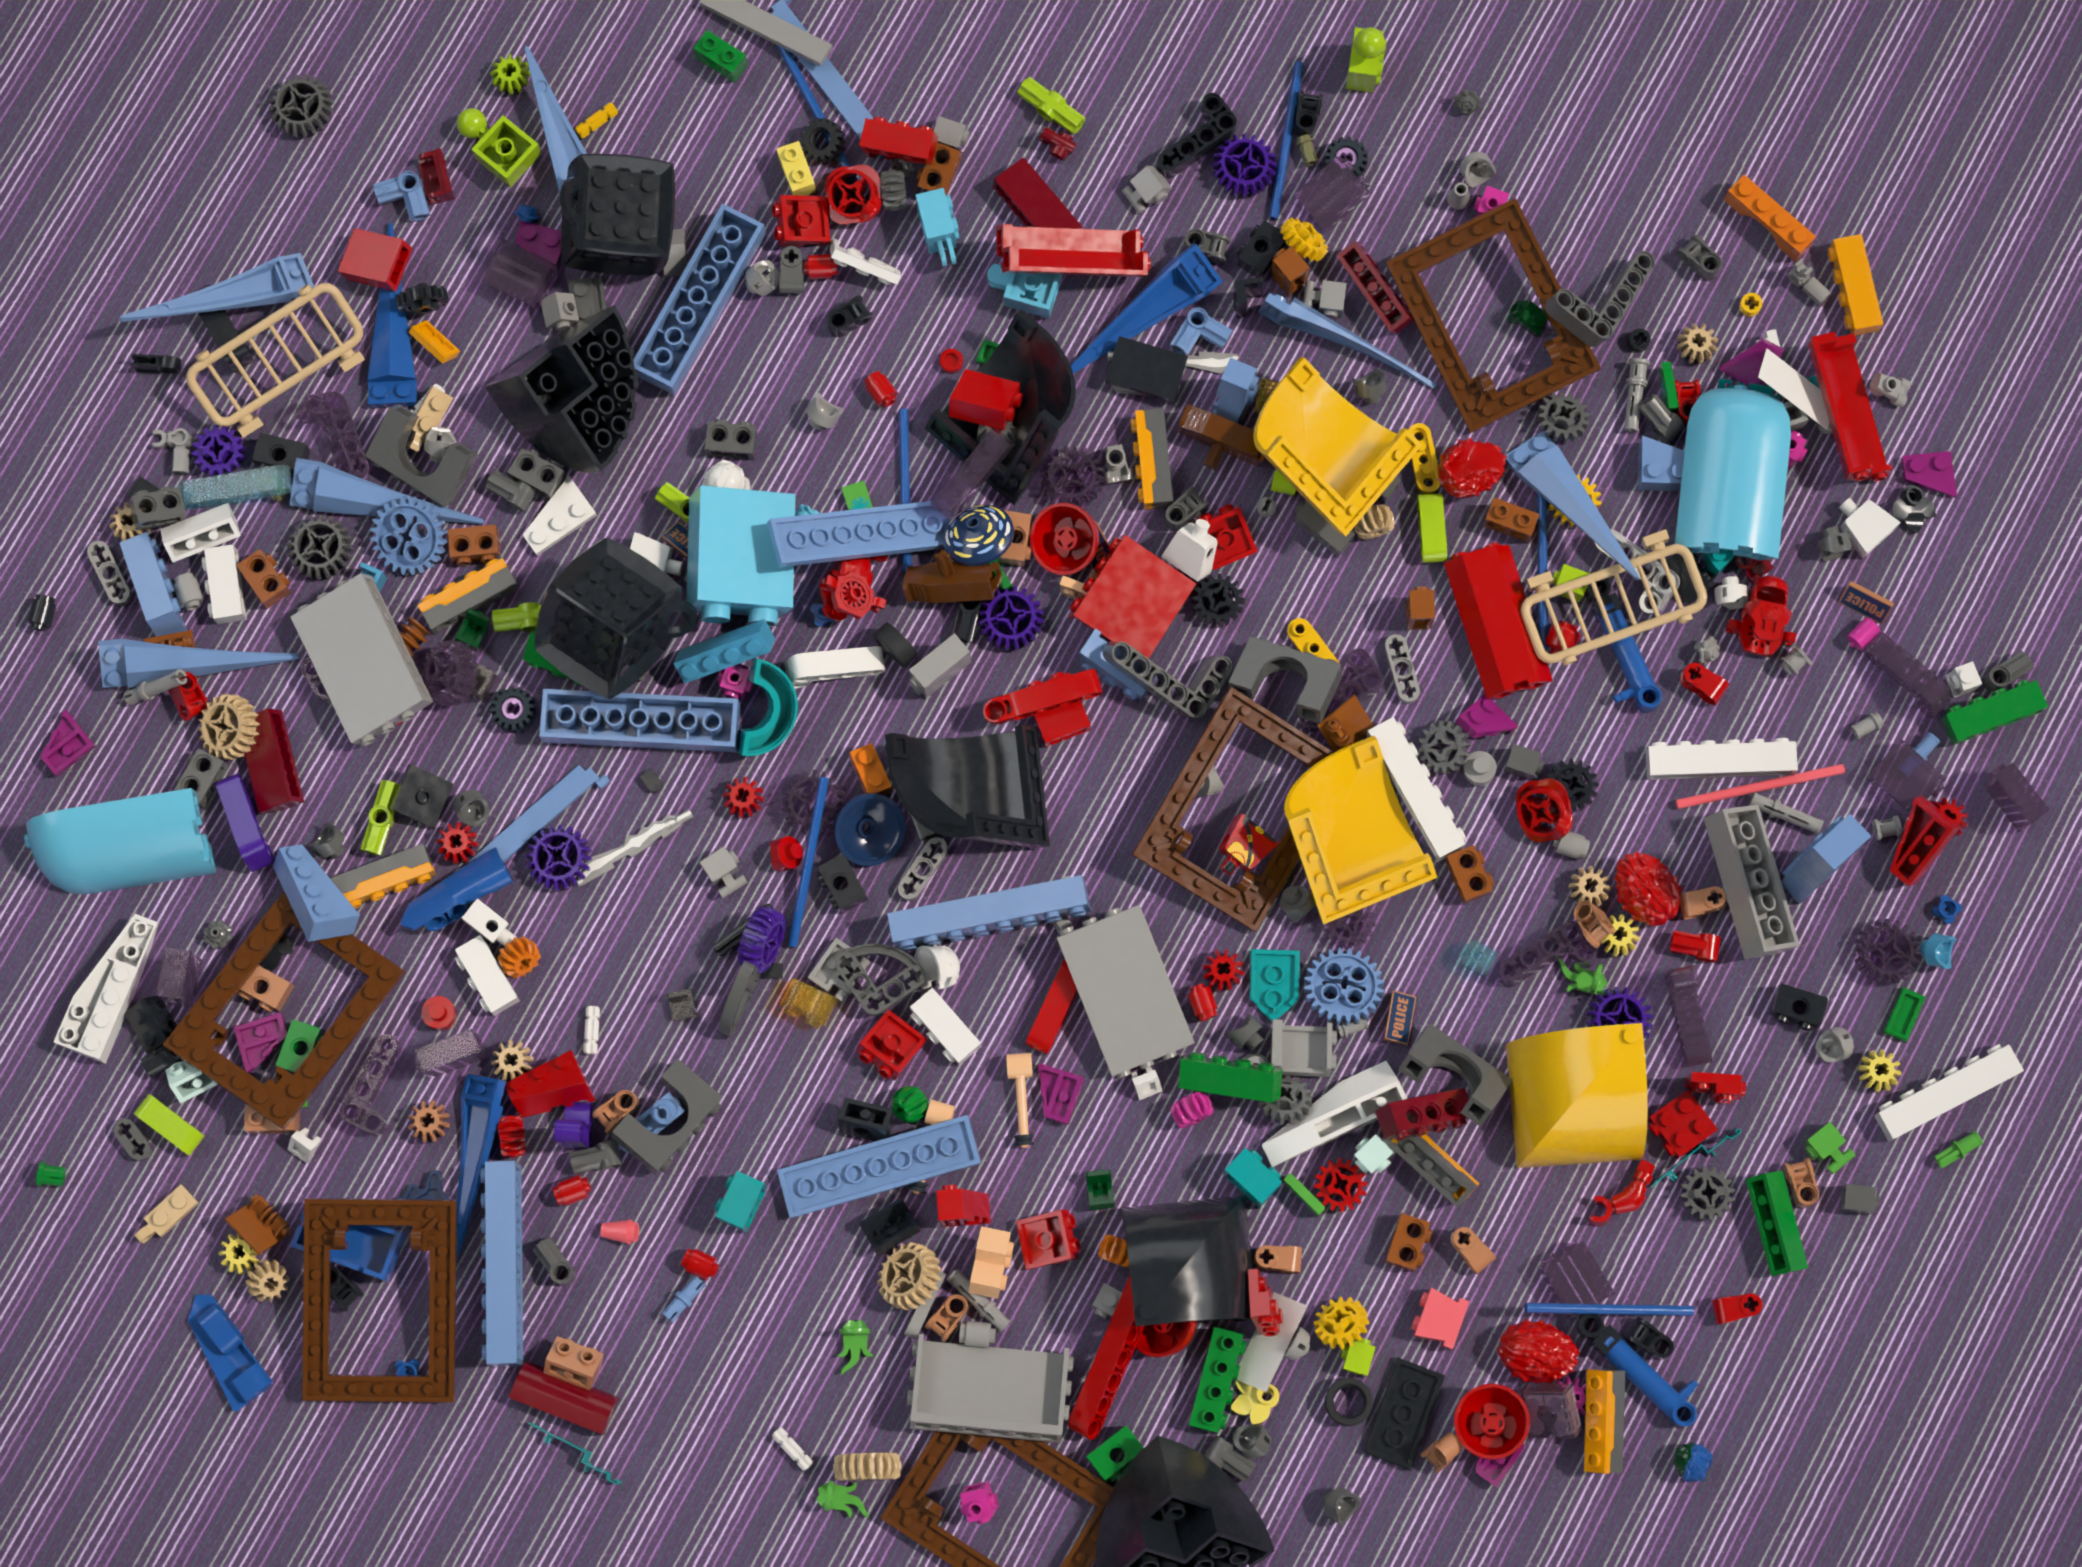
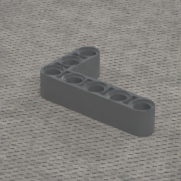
M1640 251L1630 259L1596 311L1568 289H1560L1545 303V310L1553 319L1586 345L1594 348L1598 347L1617 328L1653 270L1655 259L1647 251Z
M1109 642L1103 648V657L1108 663L1185 718L1203 717L1232 671V662L1228 657L1209 656L1205 659L1187 687L1128 643ZM1117 646L1120 649L1118 659L1114 655V650ZM1136 660L1139 663L1137 672L1133 669V664ZM1217 661H1219L1221 665L1220 671L1218 673L1215 670V664ZM1154 674L1158 677V682L1155 686L1152 683ZM1206 681L1208 684V689L1204 693L1202 685ZM1173 688H1175L1177 692L1176 698L1174 700L1171 697V690ZM1192 701L1195 704V710L1193 713H1191L1189 709L1190 703Z

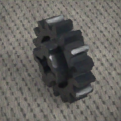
M419 283L417 286L407 288L406 292H399V295H396L398 310H401L402 313L408 311V314L417 313L418 316H423L432 311H437L439 307H445V304L449 303L447 288H444V286L437 287V285L429 286L427 283Z
M1218 573L1217 579H1213L1211 575H1208L1207 583L1201 579L1199 583L1201 588L1195 587L1194 593L1198 596L1192 597V602L1198 603L1193 608L1194 612L1200 611L1198 618L1201 620L1206 617L1207 625L1215 621L1216 627H1219L1221 621H1224L1225 625L1228 626L1229 618L1236 621L1238 618L1236 612L1242 613L1243 608L1240 605L1245 604V598L1239 597L1243 594V589H1236L1239 582L1231 583L1229 575L1224 580L1221 573ZM1213 586H1219L1218 588H1215L1213 590L1209 589ZM1228 590L1234 595L1235 601L1229 597ZM1223 592L1222 601H1220L1219 604L1216 605V608H1214L1215 599H1217L1218 596H1220ZM1202 599L1208 603L1209 611L1205 609ZM1227 611L1226 614L1217 615L1220 612Z
M1570 759L1568 765L1563 760L1560 761L1559 769L1553 766L1551 768L1553 774H1547L1546 778L1555 779L1565 787L1571 802V812L1573 813L1576 807L1583 811L1584 803L1589 806L1592 804L1590 797L1595 798L1598 793L1593 789L1598 788L1599 783L1593 782L1597 774L1589 773L1590 765L1583 768L1582 760L1576 765L1573 759ZM1565 771H1572V773L1567 776L1561 774ZM1581 774L1586 779L1587 784L1583 783ZM1570 781L1575 782L1573 790L1568 789ZM1575 796H1584L1580 800L1571 801V799Z

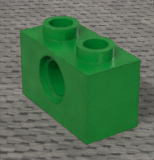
M708 30L705 31L693 48L697 60L733 83L737 81L748 65L746 54Z
M292 1019L275 1066H280L288 1072L295 1073L324 1036L325 1031ZM306 1043L308 1045L307 1052L304 1055H298V1046Z
M1126 1425L1086 1456V1458L1104 1481L1110 1479L1113 1482L1122 1475L1123 1471L1121 1468L1130 1463L1144 1447ZM1115 1448L1123 1450L1125 1455L1123 1461L1119 1463L1113 1462L1110 1459V1452Z

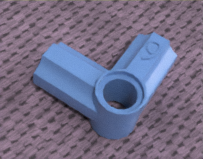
M405 171L398 177L373 184L374 192L380 205L404 198L410 221H421L431 216L423 190V182L414 172ZM416 180L413 188H406L408 181Z
M1193 308L1189 311L1187 318L1169 347L1176 353L1188 356L1198 338L1202 337L1222 349L1233 330L1208 316L1204 309ZM1198 318L1201 320L1202 324L1195 325L1192 323L1191 319Z

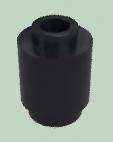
M36 594V598L32 600L27 623L31 624V629L45 632L46 628H51L56 610L55 598Z

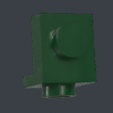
M1521 300L1514 303L1510 308V314L1507 318L1510 324L1517 323L1534 336H1540L1548 321L1544 310L1530 300Z
M468 609L465 620L455 636L454 642L476 652L488 631L491 619L481 611Z
M1097 1169L1087 1172L1086 1182L1090 1211L1115 1208L1111 1171Z

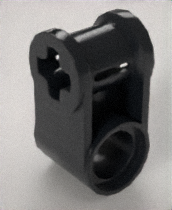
M1300 90L1295 121V133L1298 137L1307 134L1312 137L1315 134L1323 94H1319V96L1310 95ZM1308 122L1311 124V126L1303 127L1300 125V123Z
M861 295L853 297L829 313L828 330L831 335L835 337L845 336L847 333L867 324L873 319L874 314L867 310L862 302L863 298ZM835 320H842L844 325L836 327L832 323Z
M331 1266V1270H334L337 1274V1280L330 1284V1295L347 1312L349 1310L348 1307L358 1297H363L365 1294L341 1269Z
M1637 1317V1323L1629 1335L1626 1334L1624 1336V1339L1657 1360L1668 1358L1674 1350L1673 1341L1657 1330L1652 1324ZM1641 1329H1643V1332L1641 1333L1639 1338H1637L1639 1332L1641 1331ZM1663 1341L1667 1344L1668 1351L1666 1354H1659L1656 1351V1342Z

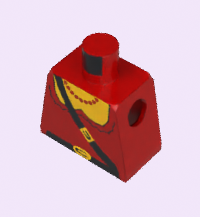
M1238 814L1234 817L1218 849L1227 857L1220 866V869L1229 876H1232L1238 866L1244 871L1251 870L1279 842L1247 816Z

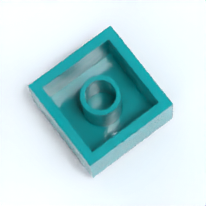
M1244 1148L1224 1170L1223 1175L1260 1209L1281 1186V1175L1272 1166L1267 1168L1261 1163L1263 1158L1254 1149L1248 1151Z
M736 1171L735 1176L732 1174L729 1176L725 1185L727 1193L724 1198H719L714 1211L717 1213L716 1217L719 1221L747 1233L768 1187L765 1183Z

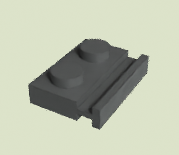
M602 276L594 279L584 278L568 281L569 293L574 294L579 317L578 322L607 309Z

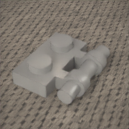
M835 938L809 974L808 979L826 992H829L833 985H835L839 990L834 997L843 1002L847 995L850 996L852 992L847 984L839 979L840 974L835 967V960L840 953L851 947ZM862 957L859 963L865 970L870 961ZM841 959L842 965L840 968L848 967L852 970L847 978L848 980L853 974L861 972L858 968L855 972L851 968L852 959ZM858 977V978H856V979L854 980L853 986L855 985V983L858 981V979H859L860 977Z

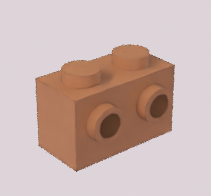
M557 1336L546 1357L543 1373L590 1391L602 1367L604 1354L594 1348L579 1345L571 1339Z

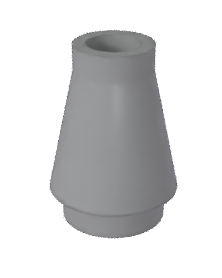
M1463 182L1457 183L1447 194L1448 204L1457 210L1466 208L1471 200L1468 186Z

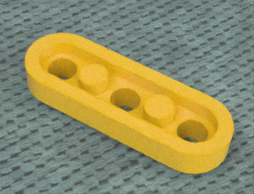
M1416 423L1408 429L1413 436L1420 434L1423 437L1419 441L1422 446L1411 458L1416 486L1423 494H1434L1438 491L1440 483L1438 481V463L1431 431L1425 424ZM1425 457L1428 462L1423 464L1419 461V458ZM1430 480L1433 485L1428 487L1424 484V481Z
M1296 618L1290 622L1287 635L1298 651L1309 652L1317 657L1332 659L1339 663L1306 619ZM1301 626L1304 628V632L1297 633L1295 628ZM1315 645L1319 648V651L1313 653L1310 651V647Z

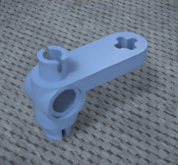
M668 1092L636 1120L650 1132L658 1134L680 1116L684 1110L680 1101ZM619 1144V1147H620L623 1151L628 1152L627 1150H625V1149Z

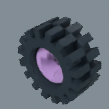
M1348 136L1347 140L1339 137L1338 141H1332L1331 146L1327 147L1324 159L1325 171L1327 174L1330 173V178H1337L1339 183H1341V180L1349 183V180L1355 182L1357 177H1362L1368 161L1367 150H1364L1365 146L1363 143L1359 145V140L1355 138L1354 141H1351V137ZM1341 156H1350L1353 161L1350 164L1347 162L1342 164L1339 158Z
M510 686L507 690L503 688L500 694H495V700L491 701L492 708H490L492 717L496 724L504 731L508 730L510 733H514V731H518V733L523 732L522 729H528L530 727L529 724L535 720L534 716L537 713L535 702L526 690L523 691L520 687L516 689ZM510 704L514 706L519 705V713L516 715L513 713L508 714V706Z

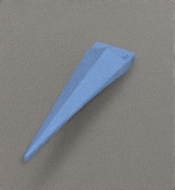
M525 46L526 58L560 196L561 187L567 179L568 167L571 161L578 155L587 153L559 105L529 47Z
M301 253L280 256L199 291L121 315L119 321L124 322L291 302L292 298L300 296L297 292L300 288L307 284H310L313 288L314 285Z
M1269 293L1257 312L1277 325L1315 335L1365 354L1412 377L1431 389L1435 390L1438 385L1295 297L1289 305L1282 296Z
M1544 430L1506 454L1507 459L1505 462L1519 479L1579 527L1635 580H1639L1638 573L1560 448L1554 444L1550 437H1545L1546 432Z
M296 458L290 498L291 506L309 508L316 512L379 516L377 511L384 509L383 505L385 503H391V500L398 498L400 501L403 496H407L408 500L412 497L351 475L322 462ZM426 501L425 507H428L433 503ZM433 504L432 513H441L437 518L438 521L471 524L484 523L482 518ZM402 514L399 515V518H405Z
M128 639L98 641L103 688L117 686L137 687L144 681L151 682L179 669L184 672H190L196 677L299 659L297 653L214 650Z

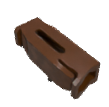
M1187 404L1178 425V433L1210 447L1203 463L1204 466L1210 470H1216L1223 454L1226 453L1260 467L1265 457L1255 447L1254 430Z
M945 550L935 554V563L915 567L907 566L902 584L907 602L943 603L994 600V593L1002 581V572L998 562H992L990 565L964 566L951 561L949 553H946ZM993 570H995L996 576L994 578L992 575Z

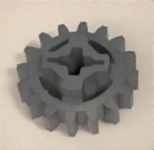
M1561 391L1559 397L1552 393L1549 399L1545 398L1542 405L1538 409L1537 422H1542L1539 427L1540 430H1547L1545 437L1553 435L1554 442L1558 438H1562L1563 443H1566L1568 438L1574 442L1577 435L1583 436L1584 429H1587L1589 425L1590 413L1586 412L1587 404L1580 405L1582 398L1579 397L1574 400L1573 393L1566 397L1564 392ZM1552 408V414L1548 417V411ZM1576 418L1579 419L1577 426L1574 425Z
M1441 720L1439 725L1430 724L1431 731H1423L1426 738L1419 739L1421 743H1424L1423 747L1418 748V751L1424 752V755L1420 758L1421 761H1428L1426 767L1429 769L1434 768L1435 773L1443 771L1444 774H1450L1451 770L1459 771L1458 764L1465 765L1464 756H1470L1466 748L1470 747L1471 743L1465 741L1469 735L1461 733L1463 731L1462 727L1456 726L1455 722L1448 721L1447 723ZM1451 745L1450 747H1446V748H1444L1443 750H1440V749H1439V748H1443V746Z
M1286 1075V1078H1282L1280 1099L1272 1103L1259 1101L1258 1107L1263 1109V1116L1271 1115V1122L1279 1119L1280 1125H1283L1285 1120L1293 1124L1294 1118L1302 1121L1303 1114L1308 1115L1309 1107L1312 1106L1311 1090L1307 1089V1083L1303 1082L1300 1084V1077L1297 1076L1292 1080L1290 1075Z
M1703 1166L1701 1173L1694 1169L1692 1170L1694 1177L1685 1176L1688 1184L1680 1185V1188L1685 1190V1193L1679 1196L1687 1201L1683 1204V1208L1690 1206L1689 1215H1693L1696 1212L1699 1213L1698 1220H1702L1707 1215L1708 1221H1712L1714 1214L1721 1218L1723 1216L1721 1210L1728 1212L1730 1207L1727 1203H1733L1735 1200L1729 1197V1194L1735 1192V1189L1728 1187L1732 1180H1724L1725 1172L1723 1171L1718 1175L1716 1167H1713L1708 1172L1707 1167ZM1700 1178V1186L1697 1189L1691 1190L1694 1182ZM1712 1178L1718 1181L1721 1187L1715 1185L1712 1182ZM1706 1187L1709 1192L1712 1191L1713 1195L1709 1197V1200L1707 1199L1706 1195H1702V1191H1704ZM1723 1197L1721 1204L1715 1208L1716 1199ZM1693 1200L1700 1202L1703 1205V1209L1698 1207Z

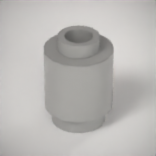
M185 573L175 577V584L173 586L180 607L186 608L187 611L198 609L204 599L197 578H194L192 573Z
M1569 832L1562 839L1552 841L1555 853L1574 859H1585L1590 845V840L1585 839V836Z
M967 1321V1323H961L959 1343H965V1346L989 1348L990 1343H995L996 1329L991 1328V1323Z

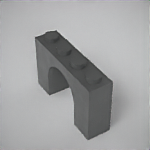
M400 404L389 407L365 456L372 460L371 463L374 466L389 471L396 480L404 481L411 485L413 491L425 494L431 498V502L435 505L445 507L453 504L479 454L457 442L448 446L438 468L433 473H425L418 470L409 460L406 447L408 438L419 416Z
M1396 476L1379 496L1378 500L1385 504L1400 487L1401 479ZM1302 501L1294 510L1296 514L1294 522L1338 558L1354 540L1355 533L1350 531L1347 536L1339 534L1308 502Z
M1250 636L1228 682L1229 687L1254 700L1261 683L1269 674L1279 670L1297 672L1307 682L1297 702L1298 717L1321 724L1342 679L1341 664L1332 659L1317 657L1309 652L1294 650L1287 645H1278L1264 638Z
M1431 1023L1398 1069L1418 1084L1432 1067L1442 1066L1457 1072L1465 1079L1471 1091L1470 1099L1460 1113L1480 1127L1512 1082L1511 1078Z
M678 1058L661 1076L659 1082L675 1094L684 1104L687 1114L685 1125L674 1134L666 1136L657 1135L646 1129L628 1113L612 1131L610 1136L655 1175L660 1170L664 1173L673 1163L670 1158L676 1152L681 1154L689 1145L687 1139L692 1133L697 1136L706 1124L703 1121L707 1116L714 1117L722 1107L719 1103L723 1097Z

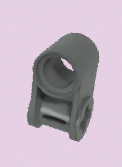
M1191 229L1186 233L1183 243L1184 250L1191 245L1189 243L1190 239H1197L1201 243L1198 247L1208 261L1219 264L1225 263L1226 248L1231 242L1228 236L1200 229Z
M1694 234L1691 237V241L1684 248L1677 250L1678 257L1703 280L1711 281L1719 275L1722 260L1700 236ZM1707 263L1713 264L1715 269L1708 270L1704 265Z
M788 246L781 252L780 293H804L803 259L801 251L797 247ZM790 256H795L794 263H789Z
M1194 486L1187 489L1179 499L1167 508L1164 522L1169 530L1179 531V529L1186 526L1194 518L1201 515L1210 505L1208 501L1204 502L1195 492L1196 488ZM1176 513L1182 517V520L1175 522L1169 516Z

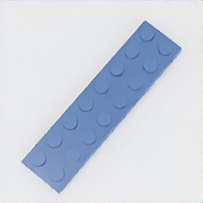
M946 499L772 518L767 524L779 567L944 549L943 533L949 521L954 517L950 500Z
M968 1115L782 1168L777 1170L789 1218L792 1219L982 1164L970 1118Z

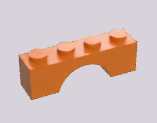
M1743 175L1728 190L1724 201L1741 216L1752 217L1761 223L1772 234L1777 247L1793 261L1796 262L1810 248L1816 236L1746 175Z

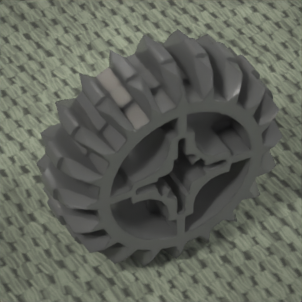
M295 74L293 81L286 77L287 83L285 85L278 82L280 90L272 89L275 97L269 98V102L272 105L269 107V112L273 114L271 119L273 122H277V128L279 130L284 129V133L287 135L292 132L296 138L300 132L305 138H307L309 131L316 135L315 129L317 127L324 130L322 122L330 123V118L327 115L333 114V110L330 107L333 105V100L329 98L331 93L329 90H325V84L323 82L318 83V79L315 77L310 80L306 74L302 79H300L299 75ZM300 91H308V92H311V93H313V94L311 95L310 93H308V94L303 95V94H300L299 92H300ZM292 96L290 102L285 104L286 100ZM298 99L300 100L301 104H303L305 113H303L301 108H299V103L297 101ZM317 108L316 112L310 116L312 110ZM291 117V118L293 119V118H296V117H300V118H302L303 120H302V121H294V120H291V119H288V118Z
M321 514L318 517V521L313 516H310V523L301 520L303 527L300 529L294 526L293 529L297 534L289 535V539L293 542L287 544V548L292 550L288 553V557L294 559L292 565L299 567V573L303 574L306 572L308 578H312L315 574L316 578L321 580L323 573L327 578H331V571L339 574V566L346 568L347 565L343 561L344 559L351 560V555L347 552L353 550V546L348 544L352 541V537L347 535L349 531L346 527H342L341 521L334 522L332 516H329L326 521ZM326 530L332 532V534L318 536L315 532ZM309 537L310 543L304 549L305 552L302 553L303 543ZM315 540L322 544L325 555L321 550H318ZM338 541L337 552L332 558L330 551L336 546L335 543ZM317 558H322L326 561L322 564L307 562L310 559L313 561Z

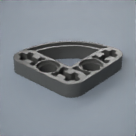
M876 943L858 945L840 953L835 960V967L863 1010L870 1016L880 1015L922 987L926 981V973L922 966L906 952L890 945ZM867 955H882L893 958L908 968L876 988L857 958ZM841 959H852L851 968L855 972L858 968L861 972L853 974L848 980L846 976L850 975V972L846 967L840 968L842 965ZM911 971L915 973L920 972L922 974L919 976L920 982L911 981L907 984L910 989L906 991L904 984L899 979L904 977V981L911 977ZM858 977H862L867 981V987L862 991H858L853 987V982ZM897 984L901 987L902 992L898 997L888 995L887 989L890 985ZM883 991L885 998L890 1002L885 1004L884 1000L878 1004L879 1009L876 1011L873 1008L868 1009L867 1007L870 1005L868 1000L871 998L874 1001L880 999L881 995L878 993Z
M743 962L721 1016L719 1033L729 1038H732L761 975V973H758V967L750 962Z

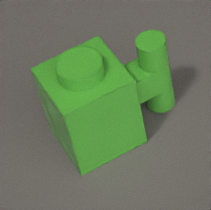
M1831 1122L1824 1125L1804 1142L1806 1146L1805 1151L1813 1160L1817 1159L1821 1162L1828 1156L1833 1160L1826 1167L1832 1175L1856 1156L1850 1148L1843 1154L1838 1149L1846 1140Z

